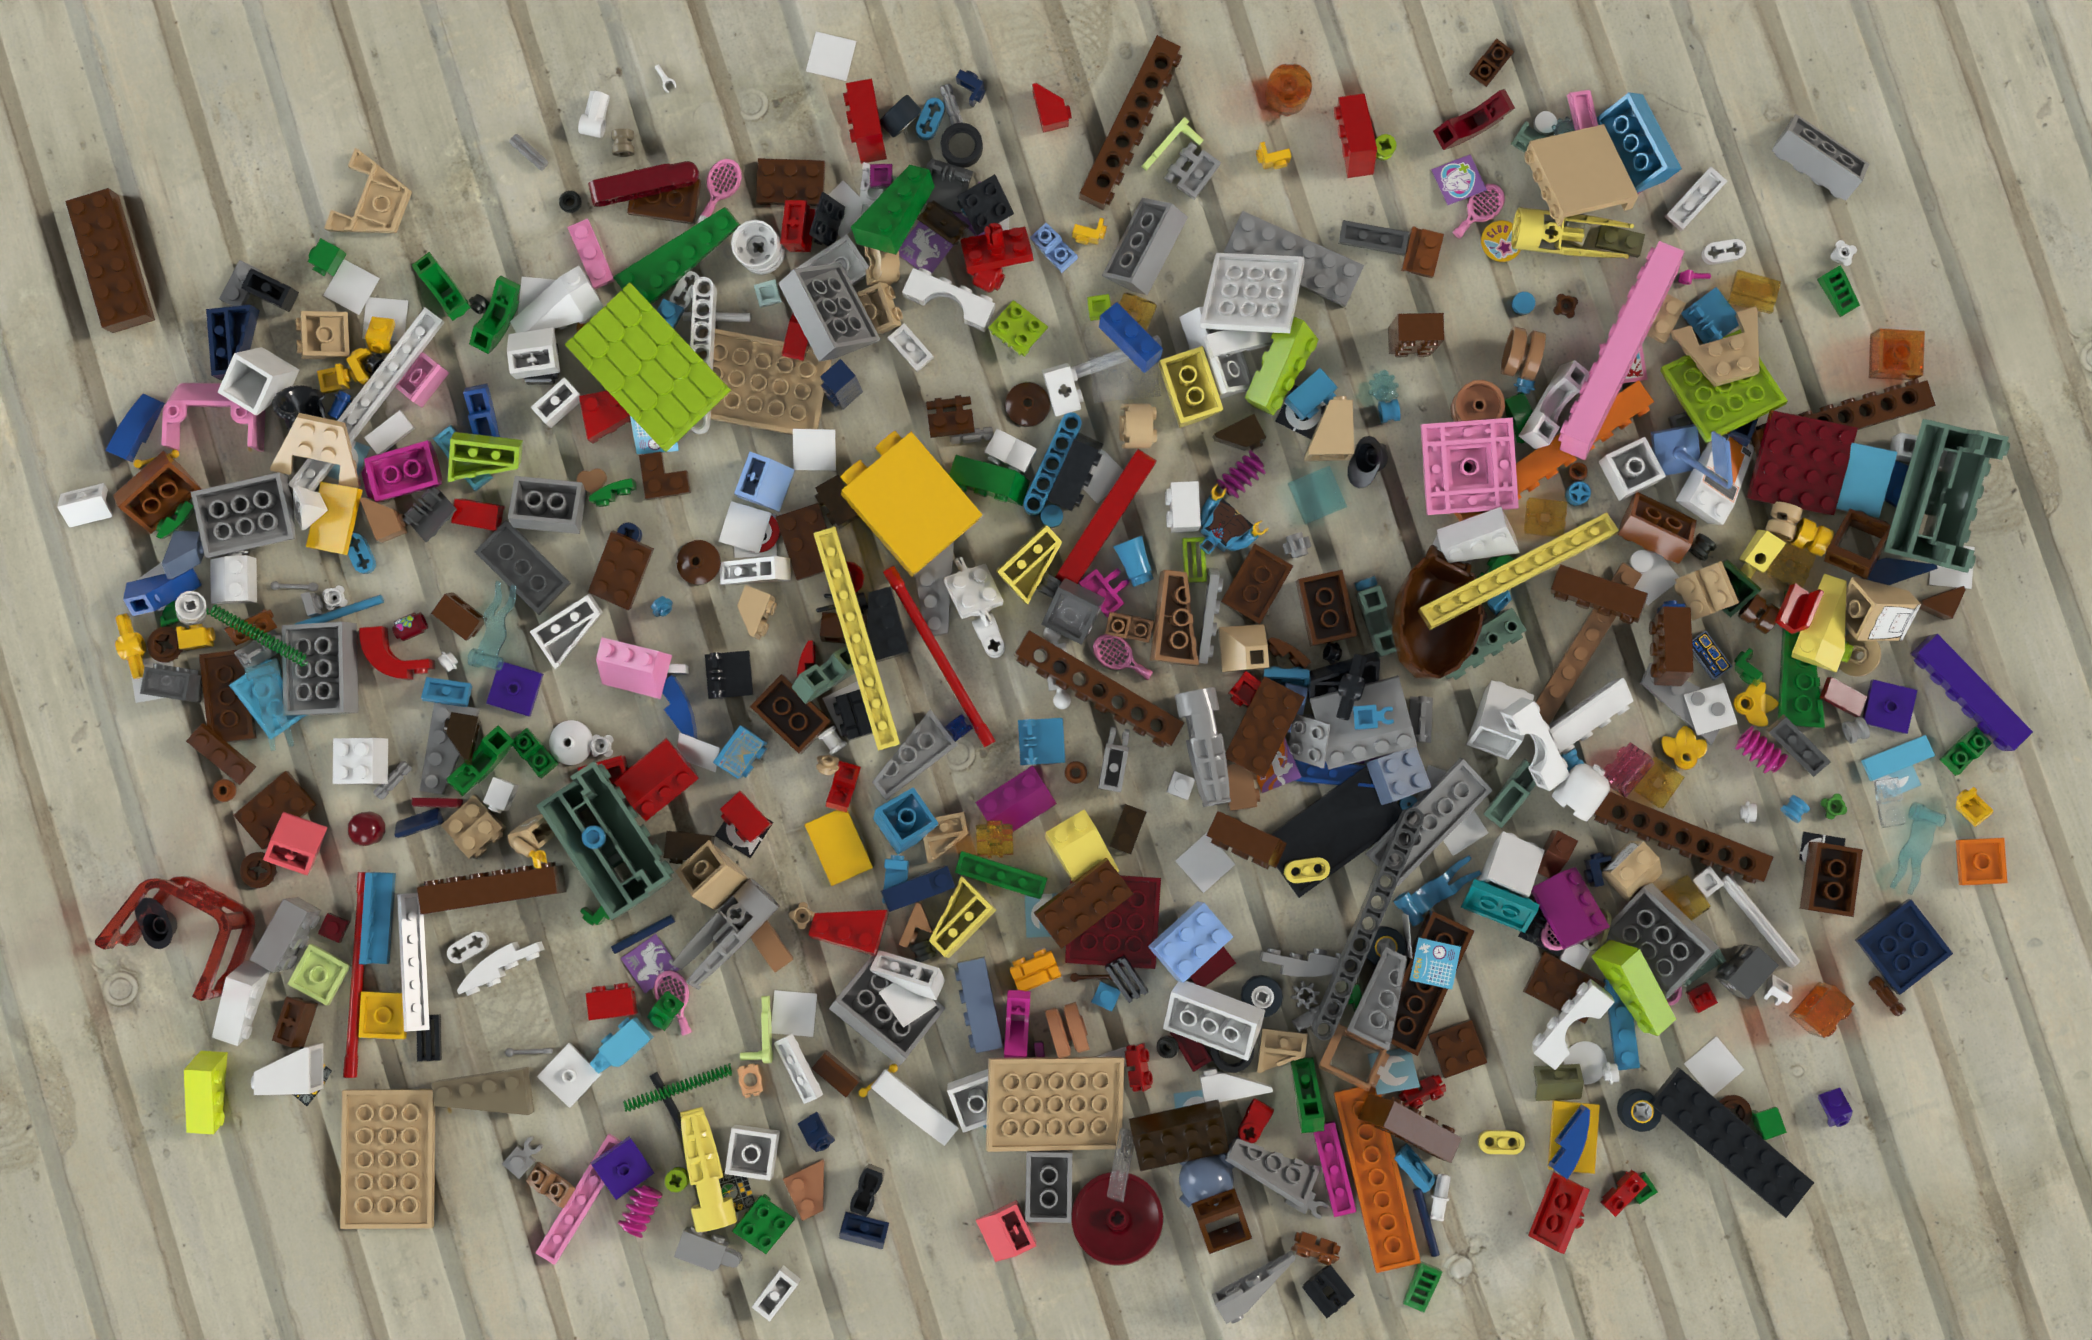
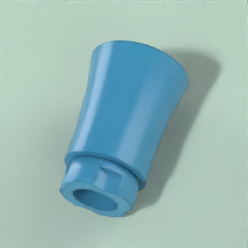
M1143 536L1113 546L1126 570L1128 578L1131 579L1133 587L1154 579L1150 572L1152 569L1145 551Z

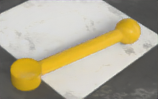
M172 450L168 453L172 458L179 457L177 450ZM154 458L143 461L136 459L133 465L135 468L140 469L145 464H149Z
M891 1064L887 1071L895 1073L898 1067L896 1064ZM873 1081L866 1088H861L859 1090V1095L861 1097L867 1096L868 1091L872 1089L871 1086L875 1081Z

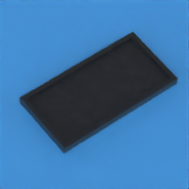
M1367 765L1270 834L1287 843L1276 868L1298 898L1323 880L1303 883L1288 881L1284 875V867L1289 861L1321 857L1330 865V872L1326 877L1328 878L1378 842L1398 821L1403 810L1396 801L1381 805L1375 788L1358 786V783L1373 784ZM1316 864L1314 866V871L1319 872L1321 870L1320 864ZM1297 867L1291 870L1292 875L1295 876L1299 873Z

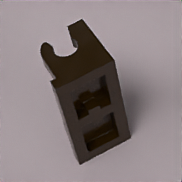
M935 200L929 202L926 205L927 208L918 216L917 220L952 245H957L970 226Z

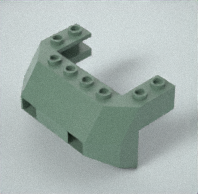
M1923 419L1884 552L1968 573L1969 568L1972 569L1975 564L1976 556L1974 555V550L1964 548L1963 546L1964 543L1969 541L1971 535L1969 526L1971 521L1975 520L1978 510L1975 506L1977 500L1982 497L1984 492V486L1982 485L1984 476L1987 477L1990 472V458L2002 460L2003 456L2007 455L2010 448L2009 437ZM1946 451L1947 454L1942 470L1938 471L1942 452ZM1926 514L1928 517L1923 534H1918L1923 516Z
M593 761L570 776L573 782L536 806L609 918L613 920L673 880L671 874L674 871L666 860L663 861L660 856L663 855V852L657 843L652 845L648 837L651 834L645 825L642 824L640 826L635 818L638 817V814L631 805L627 807L624 803L625 795L619 786L616 788L609 780L611 775L602 763L598 765ZM588 807L600 823L597 826L602 828L606 834L605 843L597 849L588 848L582 842V833L587 826L579 816V813ZM623 862L626 863L634 875L624 882L614 869Z

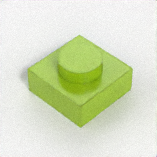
M1104 294L1087 297L1090 321L1100 320V315L1111 307L1110 295Z

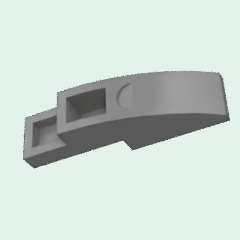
M1267 948V952L1261 951L1260 960L1281 965L1280 973L1282 975L1316 977L1333 974L1341 953H1336L1334 957L1327 955L1326 950L1314 948L1313 952L1307 951L1306 960H1304L1301 954L1290 952L1289 956L1280 955L1281 950ZM1347 960L1344 964L1345 970L1353 967L1354 961Z

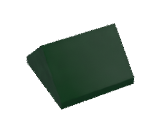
M1726 559L1722 563L1739 601L1738 604L1722 609L1731 618L1762 589Z

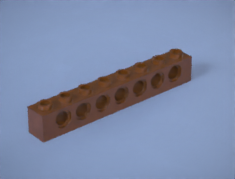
M1158 35L1156 36L1079 193L1080 200L1101 210H1104L1106 204L1110 206L1115 196V193L1112 191L1115 185L1120 186L1125 175L1122 171L1125 165H1130L1134 157L1132 150L1135 145H1140L1144 136L1141 132L1144 126L1148 127L1152 121L1154 114L1151 111L1154 106H1159L1163 98L1161 91L1164 86L1168 87L1173 75L1170 73L1173 66L1177 68L1182 59V55H1180L1181 46ZM1162 61L1167 66L1160 69L1156 67L1155 63ZM1154 81L1157 86L1155 88H1148L1145 83ZM1143 100L1147 103V106L1139 108L1136 102ZM1129 120H1134L1138 123V125L1134 128H1130L1127 126L1126 122ZM1126 140L1128 145L1122 148L1116 142ZM1115 159L1119 164L1116 167H1110L1107 165V161ZM1100 179H1106L1109 182V185L1106 187H1100L1097 184V181Z
M1918 379L1906 382V387L1898 389L1897 385L1883 389L1884 393L1877 395L1876 391L1862 395L1863 399L1858 401L1850 398L1841 401V406L1838 407L1830 404L1819 408L1820 412L1812 414V410L1798 415L1854 426L1860 430L1921 412L1936 405L1928 380L1919 382ZM1903 394H1905L1908 397V404H1906L1902 400ZM1881 400L1887 403V410L1881 407ZM1860 407L1866 410L1865 417L1860 414ZM1838 413H1841V414L1844 415V417H1845V422H1844V423H1842V422L1839 421V419H1838ZM1766 423L1755 427L1756 431H1754L1751 439L1753 447H1755L1756 457L1759 453Z
M1030 630L1027 631L1014 653V656L1017 657L1016 661L1025 667L1031 665L1037 669L1036 673L1045 679L1051 677L1056 680L1055 685L1067 691L1069 688L1076 692L1074 696L1084 702L1087 700L1093 702L1095 709L1104 714L1108 711L1114 715L1113 719L1122 725L1130 724L1134 727L1133 731L1143 737L1145 734L1153 738L1152 742L1161 748L1172 746L1184 725L1183 721ZM1036 650L1044 652L1045 660L1043 662H1037L1034 659V652ZM1055 662H1061L1064 665L1065 670L1062 674L1054 671L1053 665ZM1075 673L1083 676L1084 682L1082 685H1076L1073 682ZM1094 685L1102 687L1103 694L1101 697H1096L1093 694L1092 688ZM1114 696H1118L1122 700V707L1120 709L1112 705ZM1133 708L1140 709L1142 716L1139 720L1132 718L1131 711ZM1153 719L1158 720L1161 724L1158 732L1151 729L1150 724Z
M1610 791L1593 814L1595 817L1594 821L1603 825H1607L1608 822L1616 825L1615 829L1627 834L1629 831L1637 833L1636 838L1646 842L1652 839L1657 841V846L1663 849L1671 850L1672 847L1679 850V855L1689 859L1695 856L1701 859L1699 863L1713 867L1715 864L1722 867L1721 872L1732 876L1735 873L1743 876L1742 880L1755 884L1756 881H1765L1773 860L1771 855ZM1615 806H1618L1621 810V815L1617 819L1612 815V809ZM1637 814L1642 818V824L1639 827H1636L1633 823V818ZM1657 823L1663 826L1661 835L1655 833L1654 828ZM1679 831L1684 834V841L1681 844L1676 841V834ZM1700 840H1703L1705 843V849L1702 852L1697 849V843ZM1722 848L1726 851V858L1724 860H1720L1718 857V852ZM1742 857H1745L1748 862L1744 869L1739 864Z

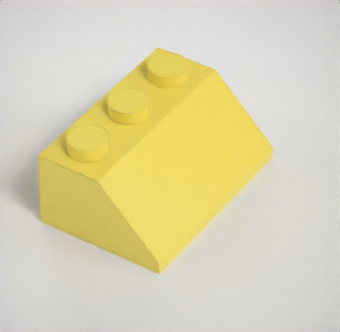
M1203 346L1159 361V368L1179 428L1200 422L1224 410Z

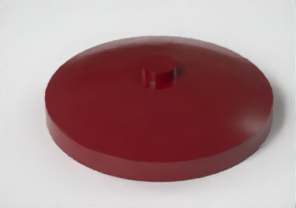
M1108 1172L1093 1178L1081 1189L1072 1209V1228L1079 1245L1090 1257L1106 1265L1125 1266L1143 1259L1154 1249L1163 1229V1209L1156 1192L1146 1181L1127 1172Z

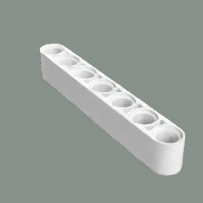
M700 277L694 282L690 347L697 354L701 351H706L707 357L704 359V362L713 370L717 289L708 277ZM703 285H710L711 288L708 293H700ZM702 307H709L707 315H699V310ZM701 329H708V335L705 338H698V332ZM711 410L703 417L704 422L701 427L695 428L693 426L691 428L694 433L704 434L709 430Z

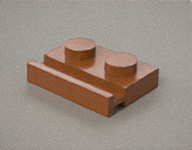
M1413 226L1401 271L1433 278L1444 234Z

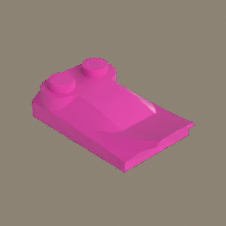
M428 440L364 458L365 466L361 474L367 498H371L375 502L442 485V474L437 454Z

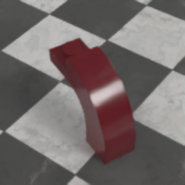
M1502 89L1469 112L1448 119L1433 130V133L1442 149L1446 150L1460 145L1488 130L1503 120V117L1514 110L1515 107L1506 90Z

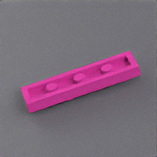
M1335 1122L1324 1123V1131L1313 1132L1333 1216L1338 1217L1355 1213V1203Z

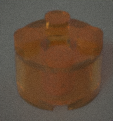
M1282 64L1275 68L1269 76L1265 90V98L1269 106L1284 116H1290L1301 111L1306 106L1312 91L1310 74L1304 67L1298 64Z

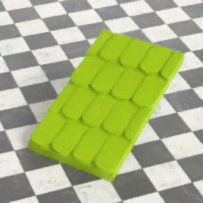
M630 282L590 319L573 338H570L564 344L665 452L731 391Z

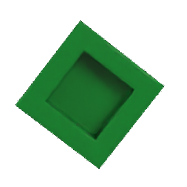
M1777 1107L1760 1112L1752 1110V1120L1756 1132L1764 1140L1787 1133Z

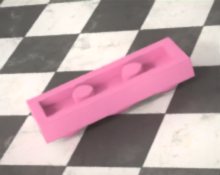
M589 219L567 227L593 288L598 289L614 282L615 279Z

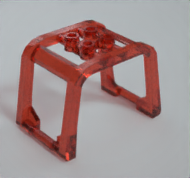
M188 876L173 877L170 880L162 878L147 879L140 883L95 939V945L104 950L113 949L116 944H122L126 947L136 945L142 935L137 919L125 934H120V930L147 892L153 888H159L160 890L153 899L157 900L160 904L163 905L171 894L216 919L219 931L206 967L192 997L199 1001L221 997L226 977L244 962L255 929V919L252 912L245 905L224 893ZM223 906L233 911L234 913L224 912L222 910ZM242 929L226 972L217 980L214 989H212L231 930Z

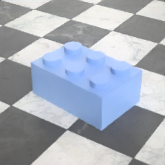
M1197 901L1156 938L1148 948L1176 981L1184 983L1229 942L1233 936L1204 902Z

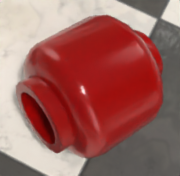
M1002 267L971 273L974 276L973 284L988 293L994 290L998 291L1005 279Z

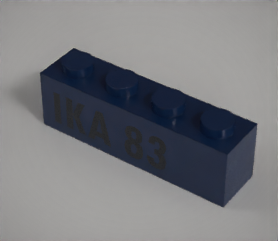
M841 358L820 376L823 382L821 387L828 400L835 407L839 405L844 410L863 393L856 375Z

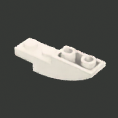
M542 941L520 949L518 942H513L490 954L466 976L457 989L458 994L466 992V995L469 996L479 992V986L487 984L488 987L500 983V978L506 976L503 967L508 970L518 966V960L526 958L527 961L539 957V952L545 950Z

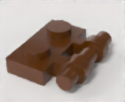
M956 395L955 398L942 399L940 397L935 398L934 401L926 402L927 410L936 409V413L928 414L930 438L975 433L972 409L963 410V406L972 405L970 396L962 397L961 395ZM956 407V411L943 412V408Z

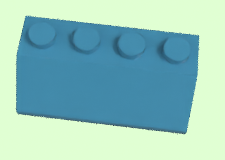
M1628 92L1597 117L1598 125H1605L1637 193L1667 181L1682 169L1643 94Z

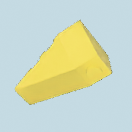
M1824 573L1818 590L1821 589L1824 591V594L1810 627L1800 631L1792 651V658L1837 673L1845 652L1846 580Z

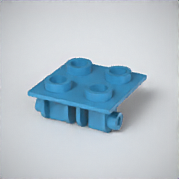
M1717 287L1681 313L1703 344L1720 340L1739 326L1735 317V310Z
M1063 718L1018 720L1020 765L1065 763Z

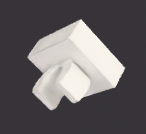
M1772 974L1767 980L1764 999L1767 1000L1773 995L1776 997V1006L1780 1005L1782 1001L1788 1003L1793 997L1792 985Z

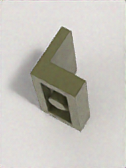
M1580 1064L1559 1065L1556 1070L1549 1065L1534 1066L1536 1101L1581 1099L1584 1080Z

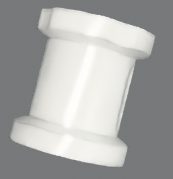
M835 726L830 727L818 736L819 740H823L829 748L830 755L835 754L847 745L846 741H842L836 733Z

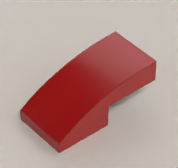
M808 640L802 651L797 669V677L807 670V665L816 664L815 642L813 640Z
M839 761V769L835 772L825 807L847 813L861 767Z

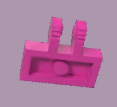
M1119 568L1110 573L1106 578H1103L1099 571L1095 569L1079 582L1080 586L1105 598L1101 612L1106 618L1109 617L1110 612H1115L1125 604L1117 593L1130 583L1128 579L1121 581L1114 589L1108 584L1112 579L1119 576L1121 572Z

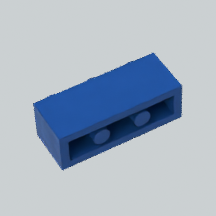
M1118 302L1100 315L1099 328L1143 373H1146L1161 360L1163 348Z

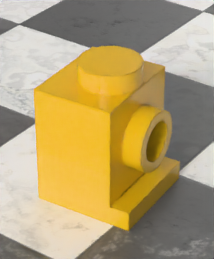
M203 624L190 625L189 628L176 627L179 649L189 651L214 647L213 641L216 635L213 627L205 628Z

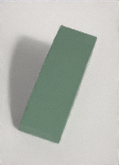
M1526 759L1516 768L1484 812V815L1500 828L1507 823L1536 785L1528 769L1531 763Z

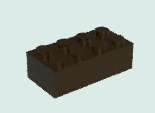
M1218 1099L1129 1119L1140 1171L1228 1153L1229 1151Z

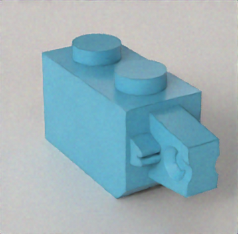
M637 1017L631 1020L626 1018L618 1025L620 1030L615 1035L609 1033L601 1040L603 1045L598 1049L600 1052L590 1062V1065L598 1074L611 1065L613 1067H620L654 1038Z

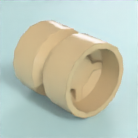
M1776 502L1773 504L1770 513L1773 518L1768 520L1765 530L1781 540L1793 541L1797 531L1795 524L1799 523L1803 509L1789 503Z

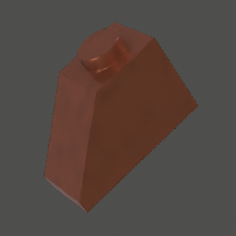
M1552 830L1543 847L1545 851L1537 873L1548 879L1558 874L1568 862L1578 840L1559 830Z

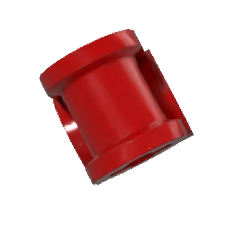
M1253 1098L1238 1128L1240 1139L1252 1144L1255 1143L1271 1119L1274 1108ZM1250 1127H1253V1137L1248 1136L1247 1138H1245L1246 1134L1243 1132V1130H1249Z

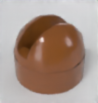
M1580 462L1571 465L1569 469L1570 478L1575 482L1585 480L1588 475L1586 465ZM1576 470L1581 477L1577 476L1573 471Z

